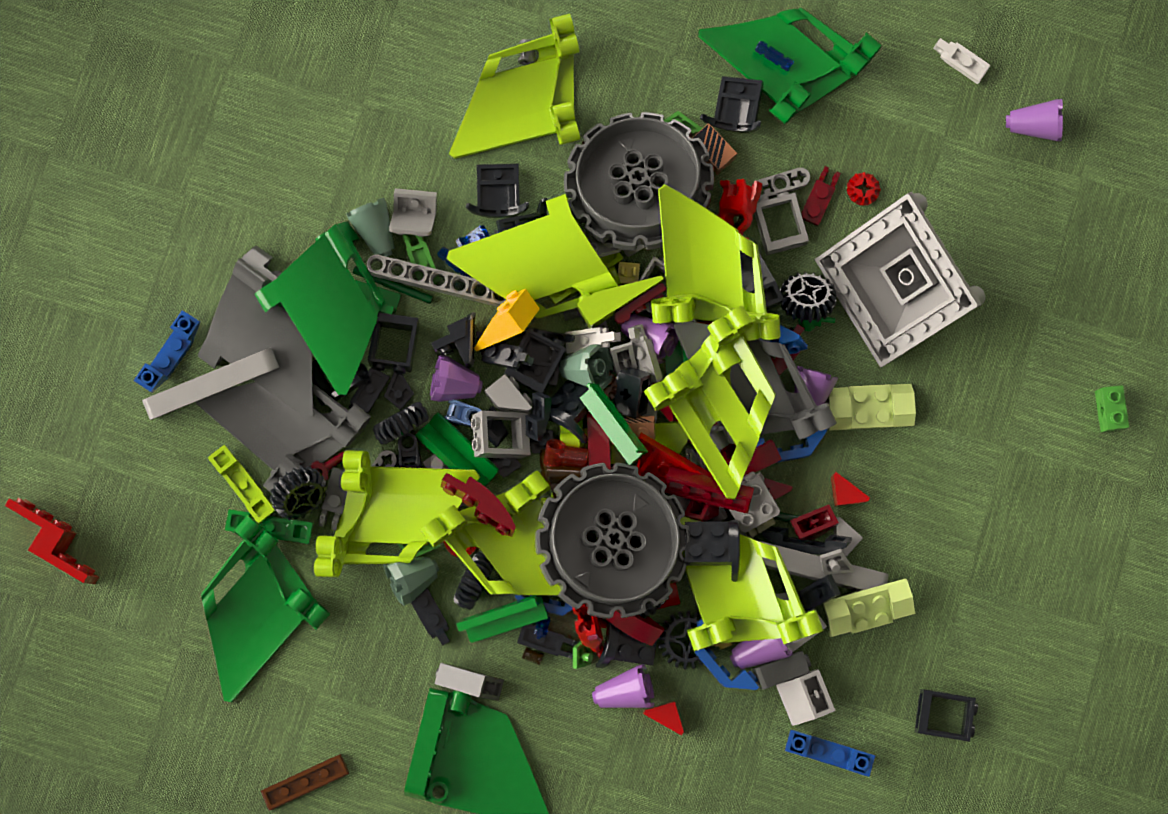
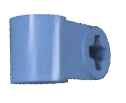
M453 399L448 401L450 405L444 418L448 422L471 427V415L480 412L481 409Z

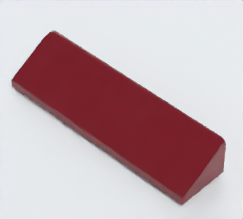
M669 467L665 481L667 487L664 493L748 514L754 488L741 485L736 498L727 499L714 477Z

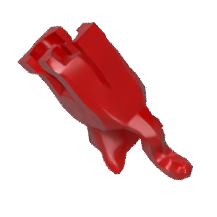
M737 179L736 184H730L729 180L720 181V186L723 188V194L719 202V214L717 216L735 227L733 220L735 216L744 217V222L737 228L743 236L744 232L752 224L763 183L754 181L752 186L746 184L745 179Z
M585 605L578 609L573 608L574 614L578 617V620L575 621V629L581 643L589 647L593 652H596L600 659L603 651L602 628H606L607 623L603 621V618L588 615V609Z

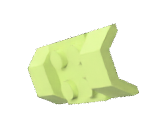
M911 384L833 388L828 397L830 409L837 422L829 428V431L908 427L915 425V395Z
M907 579L837 597L823 604L830 628L828 633L830 637L848 632L854 634L893 623L894 619L915 614L913 596Z

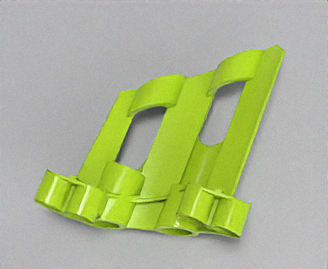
M743 306L733 309L725 317L712 322L707 327L711 334L703 342L701 348L673 373L666 376L663 381L651 385L644 391L655 411L667 406L670 407L727 499H735L776 395L743 336L754 325ZM736 364L740 365L757 392L750 413L747 412L731 386L730 371L731 367ZM717 421L722 422L736 444V449L729 466L710 437L711 428Z

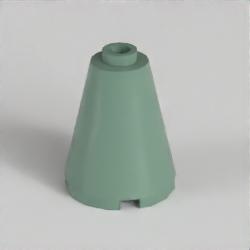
M385 198L378 199L375 203H367L346 213L348 220L374 255L387 257L393 254L391 250L395 249L392 232L389 231L390 219Z

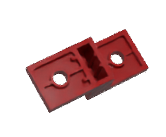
M19 497L17 500L8 499L5 504L7 508L41 527L28 551L82 583L96 584L99 576L94 574L96 570L85 564H77L76 558L69 554H64L77 534L71 530L73 526L62 520H53L54 515L45 510L35 509L36 505L26 499L23 500Z

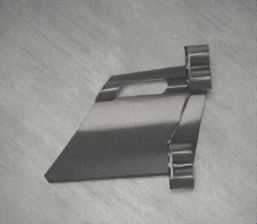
M254 246L242 258L237 260L198 357L216 369L215 367L219 365L223 358L229 363H233L265 349L272 348L280 368L255 377L252 380L305 419L314 416L312 352L286 310L276 306L265 313L254 294L258 290L274 281L277 277L266 269L274 258L260 247Z
M689 321L675 322L673 325L688 360L701 348L703 342L711 334L707 328L708 324ZM762 338L747 341L776 394L761 435L795 430L798 438L803 439L817 431L828 429L837 423L828 403L816 406L784 344L769 342ZM771 356L784 358L799 391L798 393H790L785 390ZM736 364L731 367L730 371L731 386L747 412L750 413L757 392L740 365ZM717 421L718 424L711 428L710 437L718 450L729 444H734V441L722 422Z
M256 382L228 388L196 401V404L272 469L270 472L271 476L262 485L269 492L274 488L273 483L279 482V477L285 476L286 472H291L293 468L297 470L300 466L306 468L315 460L323 463L343 447L347 448L364 432L371 419V416L356 403H353L354 406L348 411L315 384H313V393L333 411L330 413H320L313 407L314 416L305 419Z

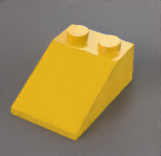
M526 288L518 292L514 290L506 296L507 300L497 308L498 312L492 318L474 347L476 352L520 334L526 329L540 309Z

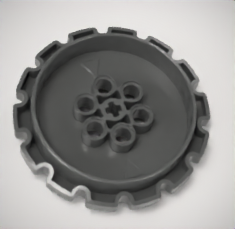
M642 112L640 117L634 118L632 113H626L610 118V124L607 126L599 123L583 136L585 144L575 145L567 161L568 168L571 170L564 173V190L568 198H572L568 200L572 214L578 224L586 223L585 230L587 234L601 243L612 240L614 248L635 251L638 245H644L646 250L663 247L658 189L661 187L655 185L666 184L708 209L711 202V194L707 191L714 188L713 165L706 163L709 161L708 150L700 138H691L692 131L690 128L675 119L671 122H665L664 115ZM632 161H637L636 164H630ZM654 165H655V166H658L657 168H654V169L650 168L651 166H654ZM616 175H623L620 178L614 177ZM621 193H628L626 196H620ZM643 197L649 198L645 201L640 200Z
M599 463L584 467L580 471V478L570 474L554 488L557 496L556 499L548 497L541 508L538 521L544 525V528L538 529L535 532L536 554L545 557V562L540 565V569L550 586H560L561 591L558 596L575 609L580 608L582 605L587 606L588 615L610 619L615 611L619 612L621 618L642 614L646 611V603L655 607L665 600L673 591L670 587V581L679 582L685 572L687 565L685 564V558L682 556V552L685 551L686 547L685 531L687 543L690 540L689 526L682 525L680 519L685 516V512L675 495H665L664 491L667 487L665 483L649 472L644 476H640L636 466L615 463L612 470H609L605 463ZM600 515L607 516L609 520L608 525L600 523ZM621 518H627L630 521L629 528L622 526ZM588 532L595 534V543L587 540L586 535ZM612 536H615V537H616V539H615V542H616V543H614V544L612 545V544L610 543L611 537H612ZM630 538H636L639 541L638 548L631 546ZM597 552L605 556L604 563H599L596 560L595 555ZM618 555H623L626 558L627 563L625 566L618 563Z

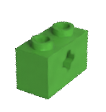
M1123 385L1102 387L1096 390L1095 397L1101 433L1121 431L1129 428Z

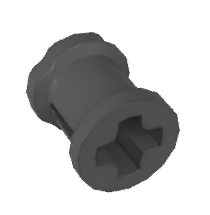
M530 39L520 40L519 45H520V44H523V43H526V42H529V41H532V40H530ZM535 50L520 53L518 63L523 65L536 62Z

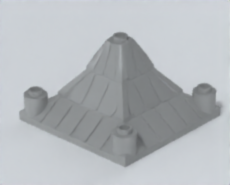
M907 193L814 259L825 278L829 279V284H834V290L839 301L880 368L901 357L905 352L968 312L981 306L985 301L984 291L978 286L970 287L965 281L964 276L954 263V260L946 250L938 234H936L928 218H926L924 212L927 209L928 203L925 196L920 193Z

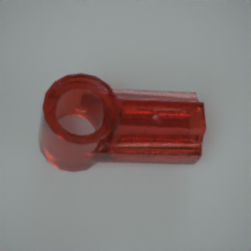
M551 439L547 441L543 462L546 466L550 467L562 465L586 467L588 449L566 446L561 440Z

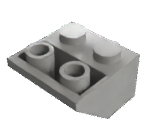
M503 375L485 390L487 397L500 412L528 413V415L533 413L531 399L526 393L521 395L519 385L513 377L508 378L506 375Z
M818 669L776 685L792 726L817 719L835 711Z

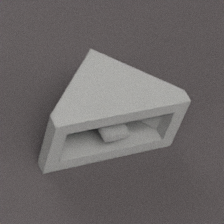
M631 342L610 348L609 352L616 376L619 371L628 367L637 369Z
M836 517L839 524L833 528L834 535L852 537V542L842 549L844 555L847 556L863 537L842 518Z

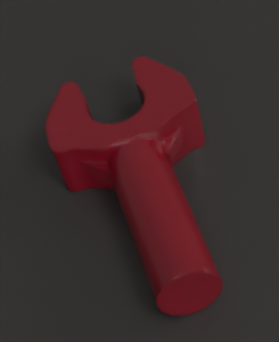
M341 452L325 463L315 460L310 467L313 469L320 468L322 476L327 480L329 478V470L343 462L344 452Z

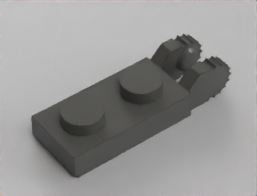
M332 469L326 491L327 496L324 498L323 510L319 519L320 527L325 526L328 512L330 511L336 513L331 529H337L347 491H343L341 487V477L343 472H345L344 470Z

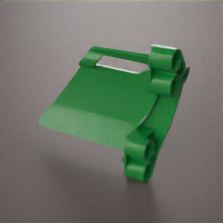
M803 8L785 10L774 16L754 21L699 29L698 37L747 79L762 80L764 82L762 92L776 103L769 111L784 124L789 122L800 111L817 102L850 78L858 75L882 47L867 32L857 44L853 45ZM807 20L833 42V49L831 51H823L793 26L792 23Z
M349 221L336 223L328 231L319 235L315 239L316 242L284 272L254 294L265 313L276 306L281 307L283 305L338 395H347L375 327L378 312L384 301L382 294L353 244L354 241H359L360 238ZM351 258L373 292L369 302L348 270V263Z
M249 515L233 531L243 541L201 593L223 699L225 702L231 703L304 620L317 630L330 615L314 599L277 546L279 541ZM239 560H243L245 563V573L223 598L216 603L214 588Z

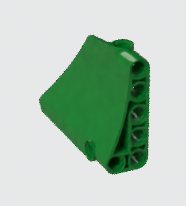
M430 688L404 788V796L475 814H549L509 717L504 713L477 703L471 699L469 694L459 691L451 693ZM437 788L442 789L445 793L440 799L435 798L432 794Z

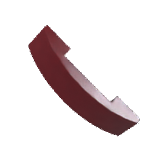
M615 611L613 617L607 619L624 633L651 646L665 630V628L648 616L645 619L640 615L621 618L619 612Z

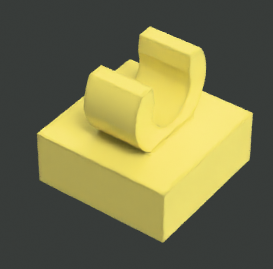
M619 262L618 276L621 284L626 285L638 282L639 263Z

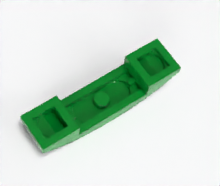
M229 509L225 531L233 532L247 515L253 519L254 517L250 512ZM268 516L260 523L277 540L310 544L313 523Z

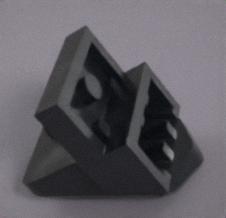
M475 312L468 314L467 318L464 317L448 325L447 328L450 334L431 343L438 357L440 355L449 356L457 348L466 368L469 369L473 366L475 362Z

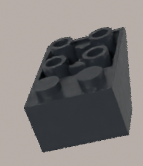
M740 253L743 288L749 293H755L753 259L745 253ZM759 254L766 310L781 305L783 296Z

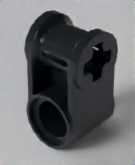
M412 433L400 436L398 439L399 467L422 468L418 438ZM406 437L414 439V445L411 448L403 446V441Z

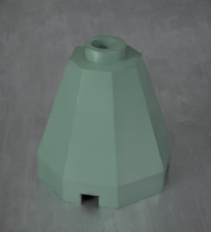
M591 344L565 356L559 364L561 376L587 387L588 383L597 384L603 390L612 381L609 371L613 370L614 364L609 349L601 347L602 345Z
M429 557L415 558L411 563L395 562L384 564L387 579L390 578L391 581L390 587L399 603L403 606L411 603L438 577L439 567L434 559L431 560Z

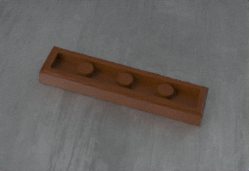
M339 754L260 792L270 811L350 773L342 754Z

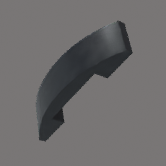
M770 526L762 532V536L778 546L808 554H826L838 549L842 550L852 542V537L832 534L825 542L799 540V538L788 537L789 528Z

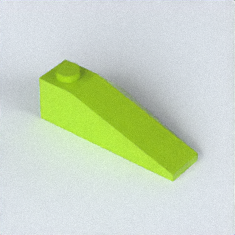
M657 276L598 291L592 295L588 292L578 299L577 308L589 329L595 328L611 318L616 312L615 310L618 308L619 310L634 301V298L640 297L662 283L663 278L662 276Z

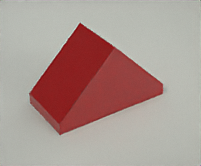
M837 472L832 474L831 484L835 507L861 504L869 501L870 497Z
M675 701L644 710V715L682 736L684 731Z

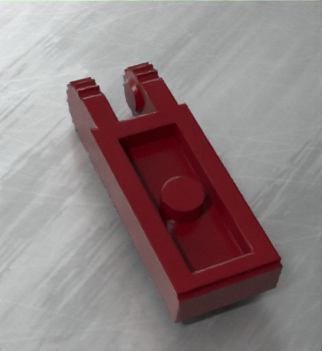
M827 166L824 167L819 179L816 180L801 212L804 221L817 227L836 189L835 185L841 174L837 171L830 185L824 183L823 180L829 172V167Z
M658 284L620 309L619 312L617 311L614 315L615 322L624 324V322L630 319L631 313L635 312L637 315L647 308L645 304L653 299L664 297L663 292L667 290L664 284Z

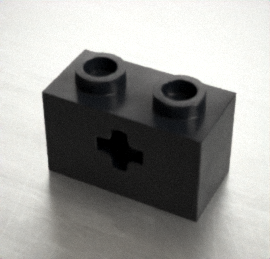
M632 367L618 372L614 404L620 414L637 419L647 413L648 398L644 391L650 387L652 373Z

